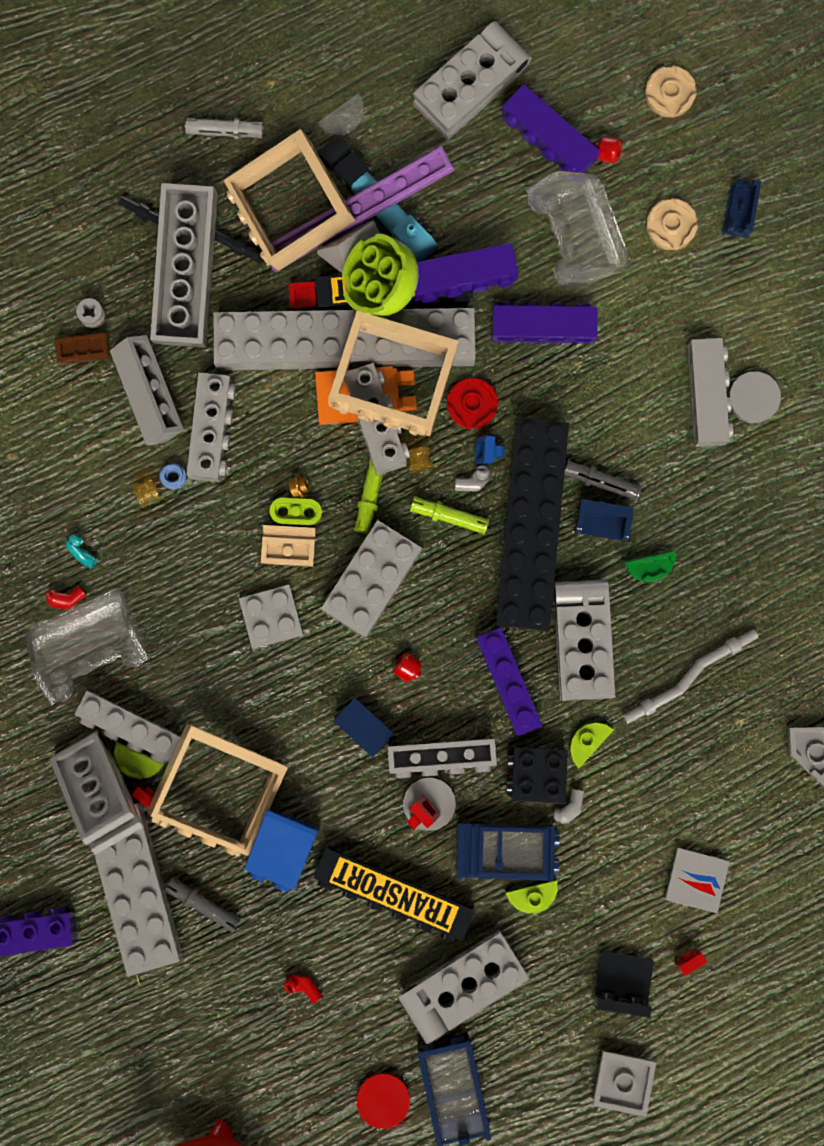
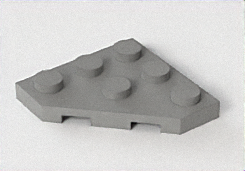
M824 727L788 728L789 755L824 787Z

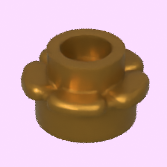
M295 474L294 478L288 480L289 489L294 498L307 497L310 486L306 477Z

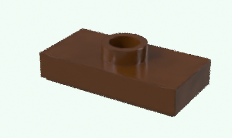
M107 332L55 338L58 365L110 359Z

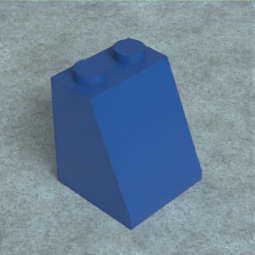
M272 808L267 810L244 870L249 871V877L263 882L264 879L275 882L273 887L284 892H288L289 889L295 890L320 828Z

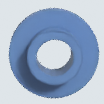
M170 463L162 468L160 480L166 488L178 489L186 481V472L181 465ZM176 472L178 474L177 480L170 481L169 475Z

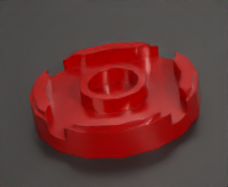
M465 378L457 382L451 388L447 398V411L451 419L459 427L468 430L480 429L488 425L494 419L498 409V396L494 388L482 379Z
M389 1072L369 1076L361 1084L357 1093V1109L361 1118L368 1125L378 1129H389L398 1125L406 1117L410 1108V1094L406 1084L398 1076Z

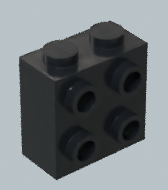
M513 747V753L508 752L507 768L512 769V777L506 781V795H511V801L566 804L568 750Z

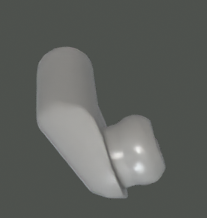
M480 465L469 479L456 478L455 491H480L490 479L489 468L485 465Z
M571 789L569 804L563 808L557 807L554 810L553 817L555 821L566 824L580 815L584 791Z

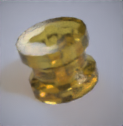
M430 447L408 450L410 455L407 458L409 460L408 473H421L433 469V463L429 460V455L431 454Z
M151 476L145 478V481L140 484L134 483L131 485L142 508L147 507L151 501L158 502L162 500Z

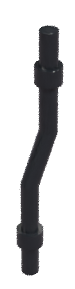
M125 196L120 198V206L136 213V217L144 221L149 220L158 225L159 214L152 211V207L144 203L138 204ZM215 229V241L231 248L232 252L239 256L244 255L258 263L263 261L260 252L249 247L247 242L239 238L236 240Z

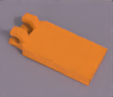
M393 366L375 367L376 370L380 369L385 384L381 385L384 395H390L393 409L398 411L417 410L416 396L399 398L398 386L415 385L414 370L397 372V368H393ZM337 371L315 372L320 425L358 422L356 414L350 412L342 414L339 410L329 406L328 398ZM344 380L340 393L350 396Z

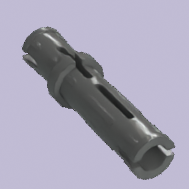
M569 459L565 466L564 476L585 482L584 485L586 486L591 484L637 501L642 489L641 485L600 472L594 466L589 468Z
M174 876L164 890L166 893L168 892L184 902L185 907H192L231 933L234 932L242 919L200 894L198 888L192 889Z

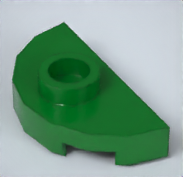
M674 550L623 563L627 572L633 578L644 583L656 582L665 578L671 572L676 561V554Z

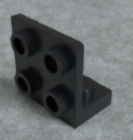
M601 951L593 1006L596 1010L651 1018L652 1006L648 1003L654 961L650 958Z

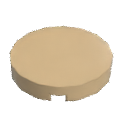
M679 66L661 67L650 76L646 84L645 97L648 105L655 113L663 117L673 118L683 115L690 109L696 98V84L689 72Z
M680 199L658 202L651 209L646 220V231L650 240L656 246L665 250H678L685 247L692 241L698 229L694 209Z

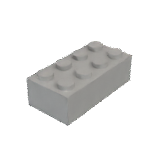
M377 520L321 607V611L367 639L418 559L422 548Z

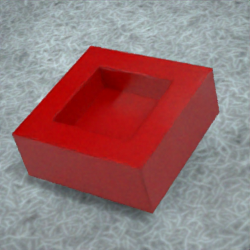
M315 282L289 284L291 311L317 309Z
M139 786L132 796L149 808L156 791L150 786L146 788Z
M690 949L679 956L680 960L675 965L679 972L686 976L708 962L702 952Z

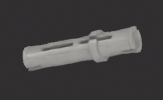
M186 118L185 129L187 135L234 137V139H240L241 137L263 139L264 135L263 122H247L237 118L234 121Z

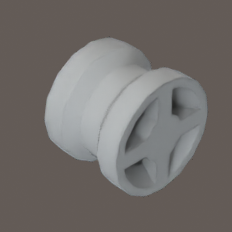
M88 298L82 300L77 305V316L87 328H98L104 323L106 318L105 311L98 301Z

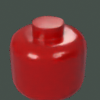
M603 136L599 142H596L595 147L600 151L598 160L616 163L621 155V140L615 137Z
M406 652L397 659L392 671L404 682H410L412 679L416 680L420 676L421 662L412 654Z

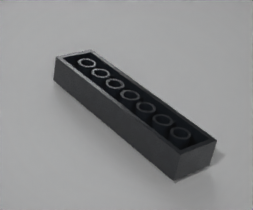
M521 417L516 419L495 628L548 633L550 631L569 422Z

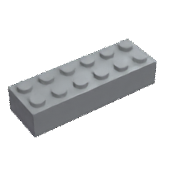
M161 183L150 340L155 344L207 348L218 193L213 186Z
M142 803L134 805L144 827L100 853H94L127 977L173 964L184 958L167 893L164 891L165 886Z

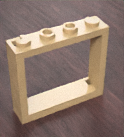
M301 129L223 180L228 188L226 192L229 200L233 204L236 203L240 209L237 211V215L243 224H248L251 229L248 232L251 240L256 246L259 244L262 252H260L261 258L264 259L267 266L272 265L278 271L356 221L310 139ZM302 152L337 214L281 251L276 252L243 190Z
M356 311L328 398L329 406L339 410L342 414H347L348 412L357 414L360 419L372 422L374 419L384 422L383 425L391 429H398L400 427L409 430V433L415 436L417 434L430 436L459 341ZM360 331L445 356L426 419L340 393Z
M187 723L147 813L153 817L152 822L166 828L167 824L177 827L176 832L191 838L192 834L202 837L200 841L206 845L215 847L216 844L226 847L225 852L239 857L241 853L249 856L265 814L272 805L288 767ZM192 738L270 771L240 841L160 809Z

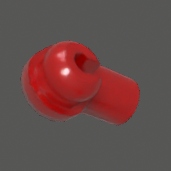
M77 586L68 594L57 592L56 589H51L46 593L48 605L65 610L71 609L87 596L80 586Z
M294 974L288 976L284 982L286 992L291 994L293 992H304L312 1004L323 997L309 976Z

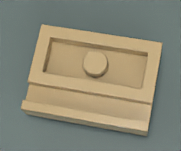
M263 525L261 564L314 567L316 528Z

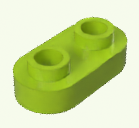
M278 498L270 506V516L280 525L313 526L321 520L322 509L319 503L313 499ZM281 508L288 509V514L286 516L279 515V510ZM307 509L314 511V515L311 518H307L304 515Z

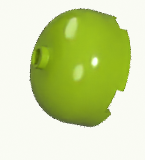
M375 234L374 237L366 241H359L349 253L343 267L342 277L345 278L346 293H343L347 303L357 311L378 317L397 313L410 302L418 285L419 270L414 254L404 243L384 234Z

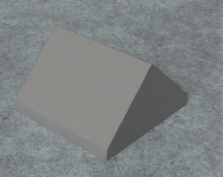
M374 221L361 223L317 250V254L342 273L345 261L353 247L359 241H366L374 237L375 234H380Z

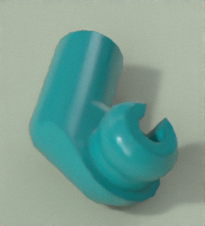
M75 533L71 534L69 539L65 541V547L76 560L92 569L98 562V558L80 546L83 543L82 537Z

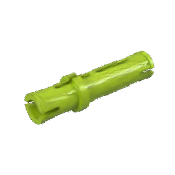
M371 458L361 501H358L357 504L359 509L354 531L364 534L365 532L369 534L374 512H377L378 509L376 503L383 474L376 476Z
M417 496L414 497L410 512L431 517L432 521L435 522L440 520L485 535L489 523L488 518L442 505L443 502L440 501L435 503Z

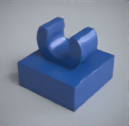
M485 435L476 439L474 465H488L494 463V459L505 456V446L495 445L494 436Z

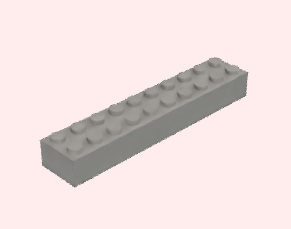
M474 308L401 309L395 314L381 317L458 340V347L452 367L475 365ZM357 310L214 312V365L217 371L338 369ZM360 331L348 368H359L374 363L375 367H442L445 356Z

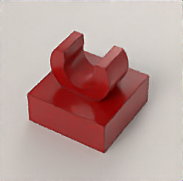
M422 795L409 808L414 814L407 823L413 829L421 823L426 828H429L441 814Z

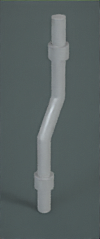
M753 629L738 638L732 637L724 642L725 645L699 658L675 687L651 700L647 698L639 703L640 706L622 715L626 724L644 715L647 717L655 713L658 707L684 694L706 666L728 654L734 655L742 650L741 647L759 638L757 632Z

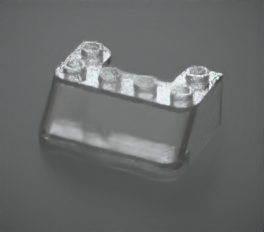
M558 170L526 189L531 209L540 214L549 215L551 229L560 245V254L565 259L555 264L554 275L560 286H583L619 274L630 268L629 255L604 187L597 176Z
M120 590L110 591L33 627L26 635L32 675L51 705L70 698L75 689L73 679L80 675H86L95 668L104 664H110L119 657H121V661L126 667H138L143 662L149 660L144 637L126 598Z

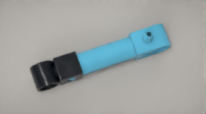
M336 135L317 151L323 164L331 172H334L335 177L351 194L353 192L358 194L377 183L370 175V169L350 150L348 145L339 136ZM398 204L376 215L378 220L391 233L392 238L401 241L412 251L417 262L425 260L438 248L430 234L411 214L408 216Z

